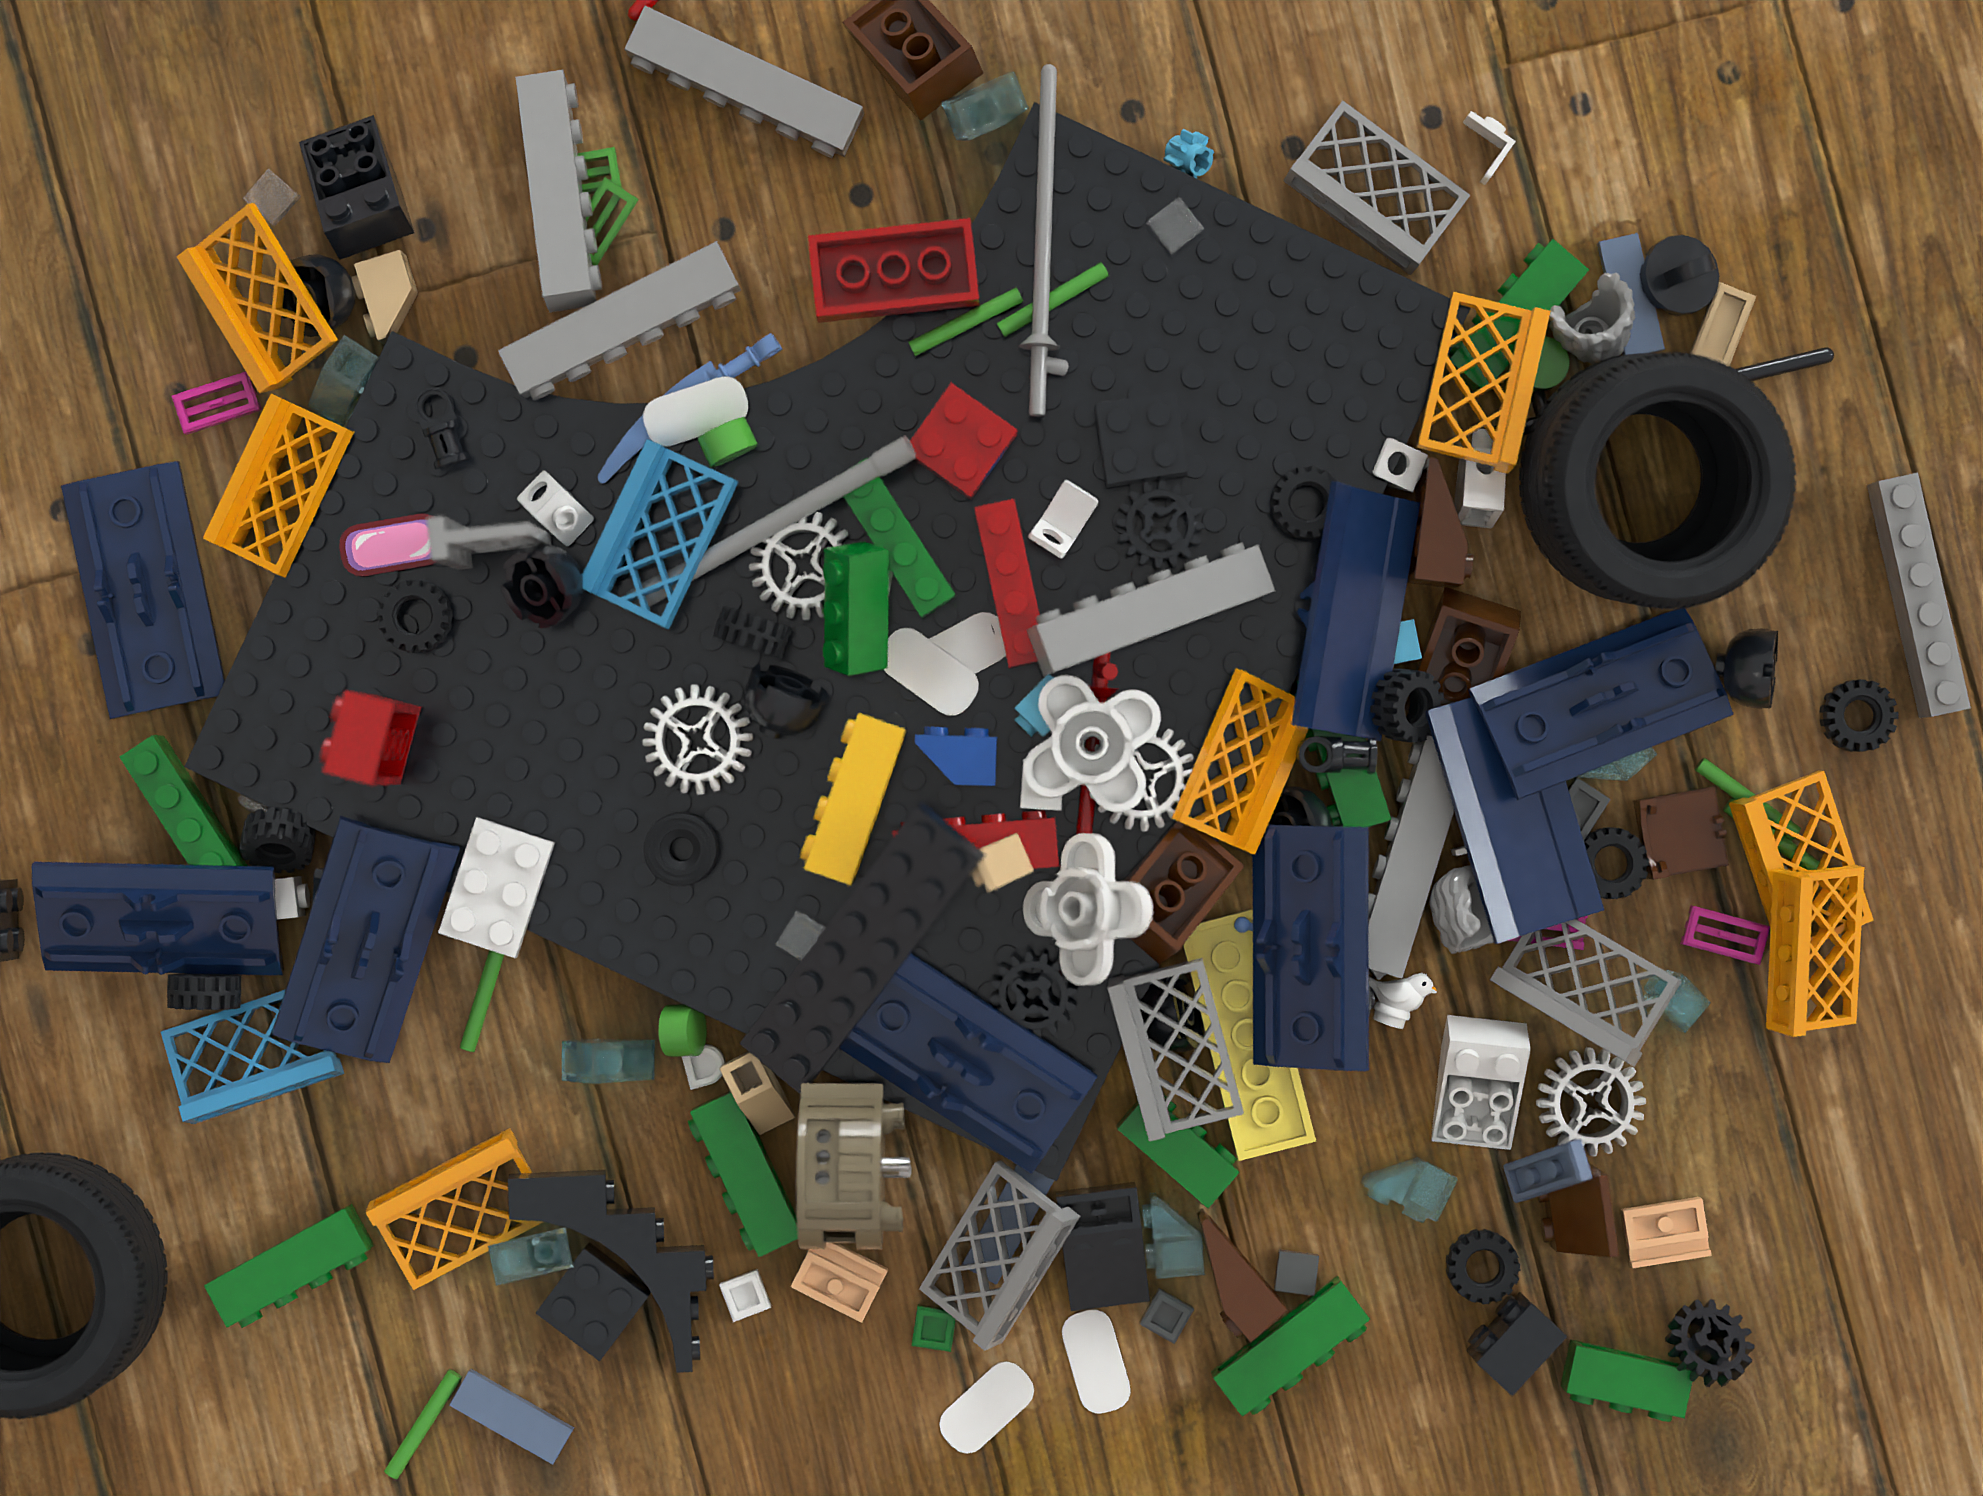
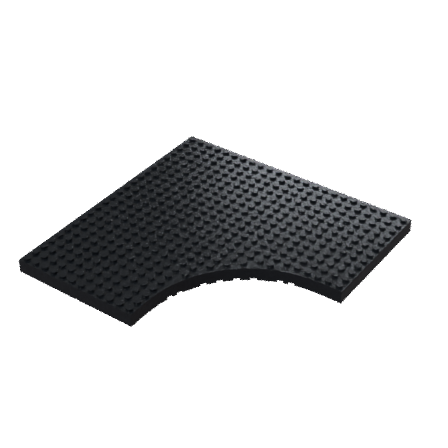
M1034 102L998 179L971 224L979 304L982 305L1016 287L1023 299L1022 303L917 356L914 355L908 343L909 341L978 306L888 315L867 332L824 358L772 381L744 388L748 400V411L745 418L758 444L756 448L748 453L711 468L697 440L699 437L673 446L663 447L738 481L735 491L708 545V548L840 475L863 459L870 458L873 453L905 436L910 441L951 383L1016 428L1018 435L972 500L965 497L915 460L907 462L886 475L879 476L956 595V598L922 619L893 575L888 598V638L896 630L912 628L930 639L975 614L985 612L997 616L974 507L1010 499L1015 500L1039 615L1059 609L1061 616L1075 611L1074 603L1089 597L1096 596L1098 602H1102L1112 598L1110 590L1133 582L1135 589L1149 585L1147 577L1170 569L1172 576L1186 571L1185 563L1200 557L1207 556L1210 563L1221 559L1220 551L1228 547L1243 543L1246 550L1259 545L1275 588L1274 592L1111 652L1110 663L1117 667L1118 674L1114 679L1108 680L1107 687L1119 689L1107 698L1106 702L1119 693L1128 690L1142 691L1151 696L1157 703L1161 716L1156 736L1162 738L1164 732L1170 729L1173 731V735L1168 741L1171 746L1179 740L1185 742V746L1177 751L1179 757L1185 754H1192L1193 760L1183 763V769L1189 770L1193 769L1236 668L1289 693L1301 667L1307 628L1297 611L1299 608L1306 609L1307 611L1311 608L1312 599H1301L1300 594L1315 581L1322 536L1311 540H1303L1291 537L1279 528L1280 526L1274 521L1270 507L1275 485L1290 470L1300 466L1312 465L1318 466V468L1323 470L1326 469L1340 483L1383 494L1388 482L1373 475L1374 467L1387 438H1392L1405 445L1407 444L1425 406L1431 387L1450 298L1056 112L1049 292L1100 262L1106 268L1109 276L1049 311L1048 336L1060 348L1047 351V356L1066 360L1068 362V371L1064 376L1047 373L1045 416H1030L1031 350L1022 349L1019 346L1032 335V322L1006 337L1002 335L997 323L1033 302L1040 104ZM1459 305L1456 318L1462 326L1471 308ZM1454 328L1451 340L1458 336ZM391 331L347 423L346 428L354 432L289 572L286 578L275 575L184 766L185 768L267 807H275L276 811H281L282 808L289 809L288 813L293 814L295 811L301 813V823L307 822L308 826L333 838L340 816L374 828L428 842L459 846V853L446 892L449 893L452 892L476 817L555 842L527 930L745 1034L748 1033L893 838L892 831L899 830L901 827L900 822H905L915 807L921 802L942 819L965 817L966 825L982 823L981 815L1005 813L1006 821L1022 820V812L1046 810L1020 808L1023 759H1026L1031 750L1049 739L1052 736V732L1050 730L1044 737L1036 732L1031 737L1015 721L1020 714L1014 709L1046 677L1043 676L1038 662L1009 669L1005 656L1000 661L975 674L979 682L976 697L965 711L957 715H945L888 675L883 669L847 676L824 667L823 657L824 617H819L816 607L810 608V620H803L802 608L798 607L794 618L790 619L786 616L788 604L784 603L778 612L771 609L777 599L775 595L769 600H761V593L768 589L766 584L760 587L753 586L752 580L763 576L762 571L754 572L749 569L751 563H762V557L753 555L751 549L758 547L765 550L767 544L763 542L692 580L669 629L586 590H583L579 606L565 620L555 626L542 629L538 628V623H534L528 618L524 620L519 619L507 605L501 585L506 583L505 573L507 568H503L504 563L513 554L522 549L472 554L473 568L456 570L436 562L427 566L369 576H356L349 573L342 563L339 548L340 538L348 527L414 514H429L433 517H447L468 528L531 523L550 533L552 546L560 547L569 553L579 565L583 575L641 452L640 450L629 459L606 483L598 481V475L609 456L629 429L643 415L645 407L649 403L616 404L564 398L552 394L537 400H533L531 396L524 398L519 394L515 385L460 364ZM1452 347L1449 348L1447 356L1449 355ZM428 388H437L451 396L454 402V413L459 425L456 431L463 452H468L470 459L435 470L433 463L436 461L429 437H424L415 411L416 398L422 391ZM1176 391L1188 473L1186 476L1163 480L1166 483V490L1172 491L1177 483L1180 484L1181 491L1179 495L1183 498L1193 493L1194 498L1189 505L1191 508L1202 507L1203 511L1198 516H1195V521L1204 523L1205 528L1194 531V535L1201 540L1199 546L1188 544L1187 547L1192 554L1188 559L1179 553L1176 555L1177 566L1172 567L1168 559H1163L1161 568L1156 569L1154 559L1149 558L1144 565L1139 564L1142 554L1137 551L1133 555L1128 556L1126 552L1131 543L1129 541L1119 542L1118 537L1125 533L1126 529L1117 526L1116 520L1126 518L1127 516L1119 508L1122 503L1133 504L1129 496L1132 490L1140 496L1144 494L1143 484L1146 482L1106 488L1094 406L1095 403ZM431 395L425 400L424 411L430 418H438L445 412V401L441 396ZM1395 452L1389 457L1388 469L1391 473H1393L1402 452ZM672 461L665 476L669 489L688 481L684 466ZM544 470L594 517V521L570 546H565L517 500V497ZM693 470L695 478L703 475ZM713 479L698 485L703 503L707 504L717 500L724 484ZM1068 480L1097 498L1099 502L1063 558H1059L1031 540L1029 535L1045 513L1063 482ZM1160 480L1149 481L1148 483L1153 490H1156ZM547 485L540 487L534 493L532 501H536L543 496ZM1312 486L1297 488L1291 497V508L1299 518L1304 520L1317 518L1324 509L1323 495L1317 488ZM691 489L672 496L678 515L697 508ZM844 497L816 511L822 513L820 526L824 528L830 519L833 518L837 521L836 528L832 534L836 535L844 529L847 530L849 536L841 542V545L858 542L873 544ZM1153 498L1149 500L1156 507H1169L1174 502L1166 498ZM665 499L653 503L648 512L652 525L671 518ZM710 510V511L707 512V516H708V517H709V515H710V513H711L712 510ZM1137 510L1133 518V529L1136 536L1143 530V518ZM816 512L807 516V523H812ZM1171 512L1167 517L1164 516L1160 519L1155 515L1152 516L1151 519L1154 523L1146 537L1151 536L1153 533L1156 534L1160 530L1165 534L1169 533L1167 524L1175 513ZM1185 513L1178 518L1177 530L1183 538L1187 532ZM700 515L680 522L686 541L699 537L704 528ZM674 525L655 532L660 552L680 544ZM809 532L797 533L787 537L781 543L791 549L802 550L811 541H814L817 534ZM1043 533L1049 541L1060 544L1053 536ZM648 536L635 540L631 548L634 562L654 555ZM829 541L823 548L824 551L819 558L822 570L825 564V548L833 547ZM1152 542L1146 547L1159 552L1171 550V547L1169 548L1165 542ZM694 547L689 549L690 554L692 553ZM680 552L663 559L666 570L669 571L685 562L683 553ZM774 553L771 563L772 576L776 585L781 590L789 574V565L786 560ZM789 553L787 554L798 567L797 576H804L806 572L807 575L814 573L818 577H822L810 563L813 558L812 554L811 556L805 555L804 559L802 556L796 558ZM656 562L637 569L641 583L656 575H660ZM630 572L617 577L610 593L621 598L626 596L627 591L635 587ZM414 579L429 582L441 589L451 603L450 607L453 610L451 631H448L444 642L439 643L432 650L420 653L400 650L386 641L382 636V631L378 628L377 622H379L376 613L377 608L380 607L381 602L379 601L382 595L385 596L388 592L387 589L392 585L395 586L404 580ZM808 580L803 582L791 597L799 599L816 597L824 592V586L814 580ZM668 597L650 606V611L658 616H662L669 602ZM420 599L407 601L399 611L400 625L409 633L416 634L422 632L431 622L432 614L430 607ZM724 605L792 627L783 657H775L713 637L722 606ZM1094 658L1050 675L1053 678L1064 675L1074 676L1084 681L1087 685H1091ZM761 664L760 671L766 672L769 665H777L793 670L812 680L810 688L819 693L821 687L826 690L829 697L823 712L814 726L804 733L792 736L783 735L780 739L769 737L759 730L760 725L749 715L744 699L746 684L755 665ZM1246 682L1239 695L1241 706L1253 700L1250 684ZM692 685L699 686L700 697L702 698L705 697L708 686L714 687L715 696L713 700L716 702L724 692L728 693L730 699L725 705L727 709L736 703L742 706L740 712L734 715L735 720L737 721L745 717L750 720L747 726L739 727L740 734H753V740L741 741L740 748H747L752 751L751 756L747 757L738 754L736 758L737 761L744 764V771L740 772L731 766L728 771L733 775L734 782L729 784L721 775L717 777L721 789L713 791L710 782L705 781L704 794H697L696 782H691L687 793L681 792L680 786L683 779L680 778L677 779L672 787L665 784L666 779L671 773L668 770L660 776H656L653 773L655 768L661 765L662 762L660 759L647 762L646 756L656 752V747L643 746L642 742L646 738L655 739V731L644 729L645 723H653L655 725L659 723L660 719L650 713L651 709L657 708L663 713L666 712L667 708L661 701L663 696H668L674 704L679 702L675 695L677 688H682L686 698H691L690 689ZM345 690L375 694L421 707L401 785H370L323 772L325 763L320 761L322 747L327 737L332 739L336 722L331 721L333 706L337 697L343 698ZM1276 698L1265 704L1268 719L1276 716L1282 702L1281 699ZM707 706L688 707L680 711L675 718L687 725L693 726L698 724L711 708ZM1256 709L1243 716L1247 731L1259 725ZM858 713L903 728L907 730L857 876L854 883L848 885L805 870L804 867L807 860L800 858L807 836L810 834L816 836L820 821L815 820L814 815L821 796H830L834 783L827 781L834 758L843 759L847 744L841 742V738L848 719L856 721ZM720 716L713 731V738L719 746L729 752L731 743L730 730L724 718ZM1234 721L1225 728L1223 733L1225 743L1237 737ZM924 727L948 728V736H964L965 728L989 729V737H997L995 786L954 785L915 743V735H924ZM667 728L665 736L666 749L671 760L676 763L679 758L678 755L682 750V741L676 733ZM681 728V731L688 734V738L693 741L690 746V752L697 751L698 747L702 749L709 748L715 752V749L709 746L708 742L703 738L705 729L698 728V733H695L694 730L689 732ZM1262 735L1249 741L1253 756L1259 754L1264 744ZM1146 742L1137 748L1142 759L1149 764H1157L1170 759L1161 748ZM1240 747L1227 753L1231 769L1243 763ZM700 754L689 764L685 771L693 774H703L712 771L722 762L710 755ZM1218 759L1210 763L1207 771L1209 781L1221 775ZM1161 767L1154 770L1142 769L1146 780L1145 790L1148 797L1150 793L1147 786L1151 783L1148 779H1152V774L1160 771ZM1174 770L1163 774L1155 781L1154 789L1159 805L1168 798L1175 782ZM1246 772L1234 778L1237 794L1245 786L1247 781ZM1184 777V784H1187L1189 777ZM1224 784L1212 790L1215 806L1227 800ZM1081 785L1062 795L1061 810H1046L1047 818L1055 817L1059 867L1035 868L1033 872L989 892L985 884L977 887L971 874L911 953L995 1009L1001 1005L1000 1003L990 1002V996L992 993L999 991V989L993 987L991 981L993 977L1004 978L998 971L1001 963L1012 967L1010 960L1012 954L1017 953L1023 960L1027 950L1032 948L1035 958H1040L1045 950L1049 951L1048 961L1054 963L1059 958L1060 947L1055 944L1058 941L1053 936H1039L1033 933L1027 926L1023 915V903L1027 892L1033 885L1042 881H1054L1059 877L1056 874L1061 871L1063 849L1069 839L1076 835ZM1202 797L1194 801L1188 815L1189 817L1195 818L1206 812ZM1143 798L1132 810H1148ZM1096 802L1092 834L1103 836L1112 846L1115 857V880L1122 882L1176 820H1172L1165 811L1160 814L1164 821V827L1158 828L1154 817L1148 818V830L1142 831L1140 819L1134 818L1133 827L1131 830L1125 829L1127 816L1121 814L1119 820L1114 824L1110 822V817L1114 812L1106 810L1100 813L1098 811L1099 804ZM1175 802L1172 808L1175 810L1178 804ZM1230 809L1217 816L1221 832H1223L1231 815ZM691 813L708 822L716 833L719 843L717 862L713 870L704 879L686 886L667 884L658 879L646 863L644 856L646 836L650 828L659 819L669 814ZM678 837L671 843L670 853L676 860L686 861L693 853V845L687 838ZM1130 938L1114 939L1113 964L1109 975L1104 981L1097 985H1078V993L1069 996V998L1078 1002L1075 1010L1065 1009L1071 1017L1069 1022L1063 1024L1057 1020L1058 1030L1055 1034L1050 1033L1047 1027L1043 1028L1041 1039L1098 1075L1082 1102L1034 1170L1055 1181L1058 1180L1122 1045V1039L1107 988L1108 978L1120 975L1128 977L1156 970L1159 967V964ZM1038 968L1024 969L1027 974H1036L1043 971ZM1055 980L1052 984L1053 995L1058 998L1057 1001L1060 1002L1061 991ZM1151 982L1135 986L1138 1000L1142 999ZM1008 985V998L1014 1007L1016 1004V994L1010 989L1011 986ZM1036 986L1033 990H1029L1027 997L1030 1000L1040 997L1042 990ZM1041 1013L1028 1014L1026 1017L1039 1019L1045 1016ZM841 1049L837 1050L823 1069V1071L851 1084H883L884 1100L893 1104L903 1103L905 1110L998 1153Z

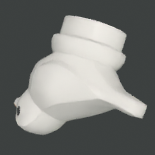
M1423 973L1386 982H1380L1369 977V986L1372 987L1378 998V1002L1374 1005L1375 1013L1373 1019L1399 1029L1404 1028L1406 1020L1410 1019V1011L1418 1009L1423 1003L1425 996L1437 993L1431 977Z

